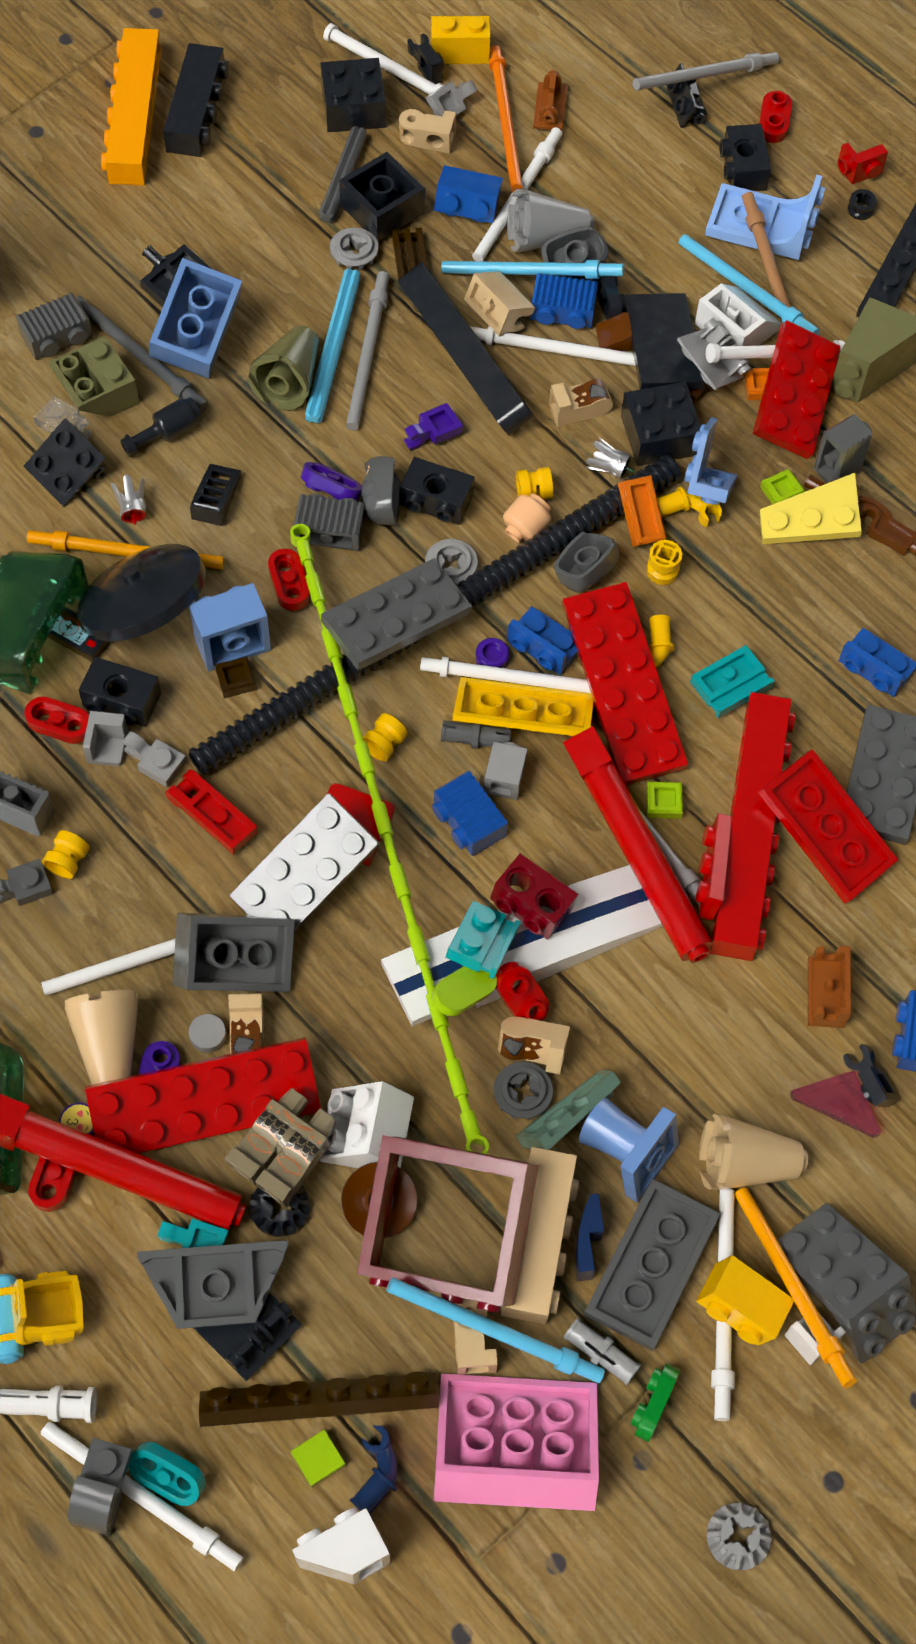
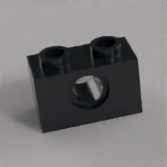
M762 124L726 126L725 137L720 139L719 142L720 157H725V180H729L732 186L751 191H767L771 166Z
M413 457L400 485V506H404L412 512H422L434 516L442 522H452L460 525L474 496L475 476Z
M96 656L78 690L82 705L88 711L124 714L127 725L138 724L144 727L147 726L162 694L158 676ZM118 692H124V693H125L124 695H122V696H120V697H114V696H113L114 694H116V693H118Z

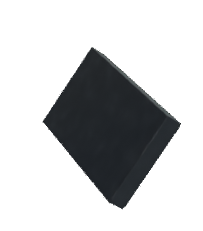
M686 293L625 294L626 312L629 313L632 330L631 345L639 388L646 389L686 382L688 390H702L704 381L700 370L693 361L683 354L682 346L677 341L679 337L694 332Z

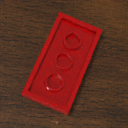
M788 320L780 326L752 434L805 459L814 454L840 345Z
M813 749L802 755L758 791L759 795L843 903L850 902L898 861L894 853Z

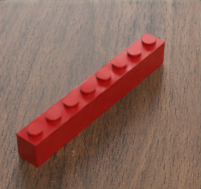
M751 692L749 696L730 813L732 821L724 899L715 915L712 934L713 945L710 948V954L752 961L756 950H763L766 929L760 928L761 917L767 918L770 906V897L764 895L766 885L771 886L775 865H770L769 859L770 854H776L779 834L773 833L774 823H780V820L759 795L758 791L782 773L783 762L788 763L792 743L786 742L787 732L792 733L796 713L790 712L791 699L755 692Z

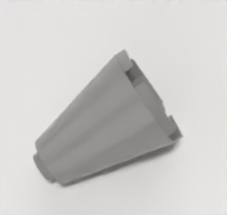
M516 189L512 197H517L515 205L509 204L507 235L508 240H514L515 246L510 247L514 252L541 249L548 239L573 228L591 226L594 229V217L590 215L587 208L526 189Z

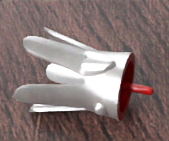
M126 474L123 478L125 496L118 491L114 483L110 484L120 505L121 520L136 525V522H140L146 517V505L143 499L145 479H141L140 487L135 492L132 479Z

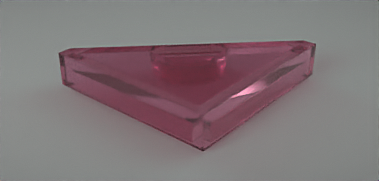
M855 1071L794 1089L790 1093L792 1100L872 1138L878 1137L881 1134L870 1105L861 1091V1084Z

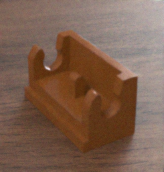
M820 946L815 949L813 956L808 957V1026L844 1028L851 1015L850 946H840L836 949L835 953H825V947Z

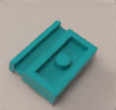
M747 645L691 675L690 679L691 685L708 707L711 706L717 718L748 702L751 692L762 694L773 688L775 681L765 673L766 669Z
M472 901L448 947L445 958L476 972H479L480 969L490 973L489 977L494 979L518 931L521 921L516 920L515 923L505 919V914Z

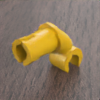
M681 486L677 487L675 492L657 498L661 518L680 510L687 512L691 508L699 512L698 520L704 527L707 528L709 522L706 513L713 514L719 523L722 513L720 504L705 503L701 500V497L688 494V490L683 489Z
M655 615L649 618L651 630L649 649L655 667L662 664L668 655L675 650L674 644L671 643V619L667 615Z

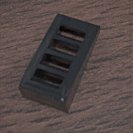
M209 464L190 505L191 519L223 526L241 476V470ZM215 475H219V476H223V477H228V478H230V479H229V480H225V479L216 478V477H214V476H215ZM214 483V484L223 485V486H226V487H225V489H224V488H219V487L211 486V484ZM208 492L220 494L221 497L209 495ZM205 501L214 502L218 504L217 506L205 503Z

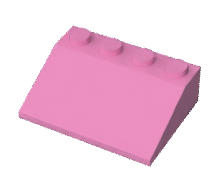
M441 1374L434 1501L595 1511L599 1484L597 1383Z

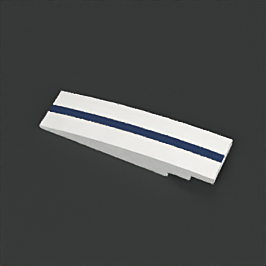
M630 865L569 885V888L579 894L572 911L549 940L541 935L530 932L524 923L521 922L501 966L511 961L519 962L530 971L536 982L663 926ZM540 907L545 912L553 913L548 907ZM498 911L505 914V919L515 923L516 920H519L512 914ZM458 928L425 941L430 957L428 964L435 986L440 980L463 967V965L445 958L448 947ZM409 947L381 959V965L411 1026L413 1027L431 1019L426 1000L428 993L420 966L415 962L412 948ZM520 980L513 984V988L519 984ZM494 989L486 999L477 1003L476 1006L479 1008L501 997L496 989Z

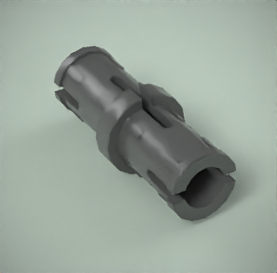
M443 720L441 742L469 744L471 748L478 749V746L492 747L493 742H510L511 728H498L476 723L469 724Z

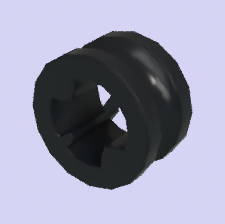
M866 189L854 191L850 196L847 207L849 215L857 220L869 219L875 210L876 196Z

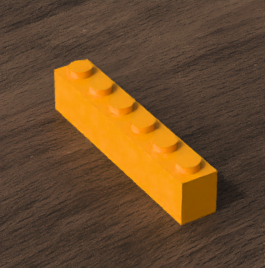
M123 28L122 41H117L116 50L119 62H114L113 73L116 84H111L110 96L113 107H108L107 111L110 129H105L104 144L107 152H102L101 168L102 171H107L109 184L145 185L161 59L159 29Z

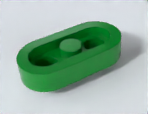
M667 1363L663 1370L655 1367L646 1389L653 1392L647 1406L639 1403L630 1425L637 1428L634 1436L649 1443L678 1378L679 1369Z

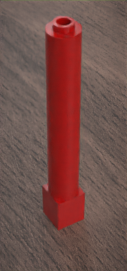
M594 726L564 741L563 744L680 959L682 961L690 960L691 963L703 960L710 954L709 949L712 947L713 942Z
M0 1094V1147L10 1151H14L15 1147L226 1230H229L231 1224L239 1225L246 1208V1204L240 1202L242 1194L31 1112L30 1105Z

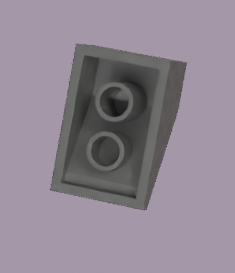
M177 913L173 985L185 990L290 992L295 920L224 914Z

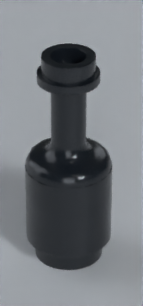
M191 397L185 400L180 398L152 415L153 425L133 437H130L128 434L124 435V438L120 440L121 446L129 457L134 454L138 455V448L158 437H162L165 441H172L197 427V422L203 419L202 413Z

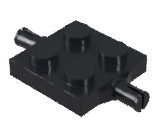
M185 244L174 253L162 256L151 245H148L143 250L142 256L147 258L154 267L150 273L140 280V287L163 307L182 258L207 268H212Z

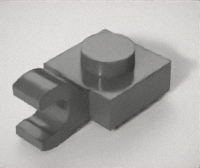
M40 859L6 870L8 880L0 879V904L9 899L16 898L18 906L53 894Z

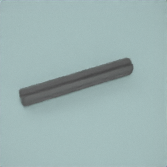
M354 126L351 128L319 210V218L323 222L332 223L335 221L340 208L339 180L352 173L356 167L367 138L366 130L363 127Z

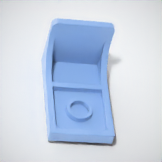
M817 174L811 192L798 199H782L722 183L706 227L705 236L758 249L754 234L748 229L745 220L747 213L742 201L743 194L753 192L758 209L763 212L766 221L765 231L773 254L799 260L802 248L808 249L813 231L808 229H813L816 226L820 208H816L815 205L821 206L826 187L820 186L823 176Z

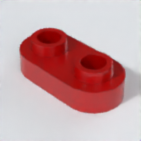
M771 91L763 98L759 124H762L765 141L768 143H779L787 136L792 100L788 94L782 91Z
M284 548L274 551L268 559V570L278 603L289 611L301 610L309 603L310 592L300 557L291 549ZM289 568L290 570L283 572L280 569ZM290 595L299 596L297 598H289Z
M45 696L36 697L26 705L24 715L28 726L33 731L70 744H78L84 741L89 714L85 710ZM43 715L49 716L47 720H38ZM73 726L80 727L77 731H70Z
M515 961L507 962L500 966L496 974L497 985L495 989L514 1017L543 1021L549 1012V1001L530 971L521 963ZM520 980L519 984L513 988V984Z
M39 1157L28 1187V1194L33 1205L45 1212H52L61 1208L67 1201L77 1171ZM49 1188L56 1189V1193L52 1198L46 1199L43 1197L45 1190Z

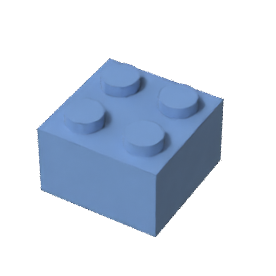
M253 583L245 586H235L227 592L212 597H202L189 606L194 639L208 672L215 670L214 664L246 656L250 658L271 651L267 614Z

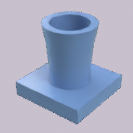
M604 1098L588 1115L581 1129L579 1142L602 1151L622 1162L620 1167L625 1196L638 1203L646 1192L651 1180L657 1177L679 1146L676 1114L663 1107L650 1126L645 1128L621 1111L608 1098Z

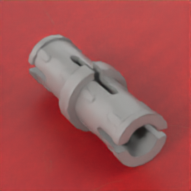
M579 1318L572 1323L563 1337L591 1357L590 1362L596 1366L600 1364L623 1381L626 1386L641 1366V1364L635 1362L612 1345L614 1340L608 1336L604 1339Z

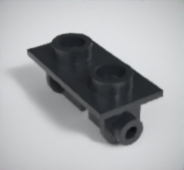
M680 63L676 70L684 69L683 63ZM696 79L666 85L680 128H683L687 121H694L696 124H701L705 121L707 111L704 108L702 99H698L700 93L696 85Z

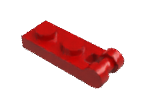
M189 769L182 776L183 780L177 786L172 785L165 791L166 797L173 805L181 808L232 855L258 833L256 824L192 769ZM192 790L197 791L198 793L191 799L187 796Z

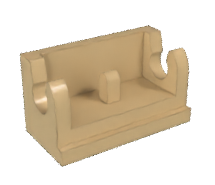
M500 271L474 273L464 298L473 310L494 329L498 336L522 330L525 326L521 322H516V320L521 316L532 315L535 309Z

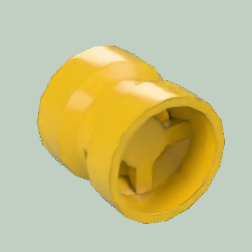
M548 466L539 467L534 472H529L526 469L516 470L515 478L518 496H530L531 493H534L543 500L553 498V481Z
M660 540L650 548L646 572L648 578L655 584L669 585L677 579L683 555L677 543L670 540Z
M382 713L374 722V729L368 730L363 735V739L368 744L371 756L386 762L394 753L393 747L396 744H401L408 736V732L404 725L395 717Z
M60 830L54 839L55 846L53 850L47 851L41 862L45 868L57 876L72 879L78 870L77 862L86 856L90 846L78 835Z

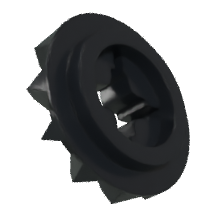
M301 1186L288 1205L291 1210H281L279 1214H276L275 1219H273V1206L267 1200H276L259 1187L251 1194L249 1210L252 1221L260 1231L267 1235L275 1237L291 1235L298 1231L308 1219L310 1200L304 1186Z

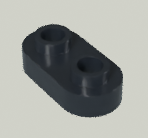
M600 276L599 279H593V281L596 280L598 282L597 297L605 319L608 320L626 312V299L624 294H620L618 291L617 276Z

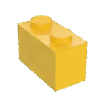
M431 16V47L435 52L440 53L444 64H489V16Z
M731 1255L714 1265L696 1302L706 1308V1312L710 1317L717 1321L725 1322L738 1331L737 1334L742 1340L759 1346L777 1338L794 1300L752 1268Z

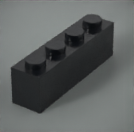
M188 44L163 130L167 153L201 157L204 145H209L211 137L210 123H215L216 102L222 99V80L227 79L229 73V62L224 60L222 47Z

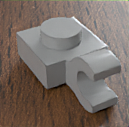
M472 79L466 83L464 81L456 87L452 81L446 83L425 98L434 115L443 116L444 110L456 112L457 115L466 109L463 99L478 89Z
M130 731L122 741L126 745L124 752L140 760L137 764L138 771L165 787H168L186 762V755L158 739L150 746L143 738Z

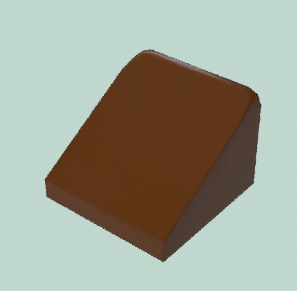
M628 312L596 324L600 348L618 351H628L631 349L632 330Z

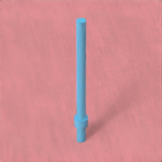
M687 234L680 238V246L781 317L782 323L788 320L819 335L820 329L804 319V314L795 307L789 308Z
M586 260V263L442 261L441 266L442 273L474 274L500 271L506 275H537L541 273L542 275L585 276L586 279H599L600 276H624L625 272L624 264L600 263V260Z
M394 1277L388 1283L386 1292L554 1364V1369L568 1375H571L573 1372L596 1383H600L604 1376V1368L579 1358V1354L565 1347L561 1349L555 1348Z

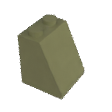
M870 297L840 351L829 391L843 398L860 402L910 368L916 360V316Z

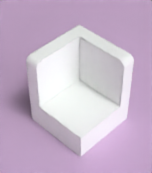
M820 1314L830 1334L840 1340L846 1331L842 1326L834 1330ZM804 1318L791 1325L784 1336L811 1366L821 1357L816 1349L818 1343Z

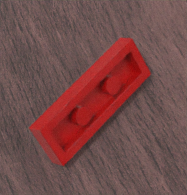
M718 813L713 825H707L704 830L702 845L707 847L706 853H703L699 865V873L703 874V881H700L695 898L696 902H700L699 917L709 920L714 919L724 899L732 816Z

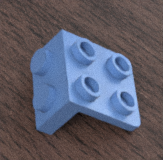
M711 417L706 425L702 424L700 431L696 432L692 451H696L697 454L694 455L692 463L688 465L684 482L690 483L688 494L701 497V500L705 503L717 505L720 502L726 503L735 487L737 474L707 467L718 421L717 418Z

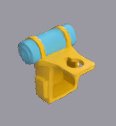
M67 1271L44 1272L38 1274L35 1280L23 1282V1279H16L11 1274H0V1364H11L24 1356V1345L33 1344L34 1342H43L44 1346L72 1342L74 1337L82 1334L84 1329L83 1304L78 1275H69Z

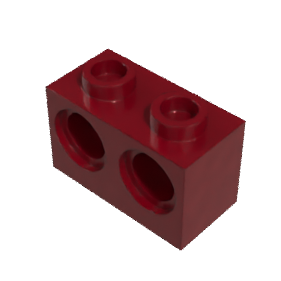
M520 853L495 882L490 899L499 910L506 914H512L523 922L530 932L541 935L549 940L572 911L579 894ZM511 886H518L524 891H515ZM540 907H548L553 913L545 912Z

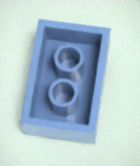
M182 258L150 339L149 356L209 379L239 301L242 281Z

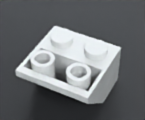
M722 283L699 300L695 325L700 329H704V324L712 318L716 322L720 321L729 333L724 339L729 336L733 338L727 346H732L736 343L738 346L761 345L779 331L782 325L779 320L739 287Z
M383 1081L332 1089L327 1113L336 1120V1125L328 1138L330 1146L319 1161L359 1168L371 1162H378L382 1135L407 1137L414 1097ZM400 1155L399 1157V1168H401L403 1155Z
M354 1507L334 1518L335 1526L323 1533L320 1532L319 1528H316L297 1539L299 1546L292 1550L299 1568L351 1584L360 1582L390 1564V1554L366 1508L357 1512Z

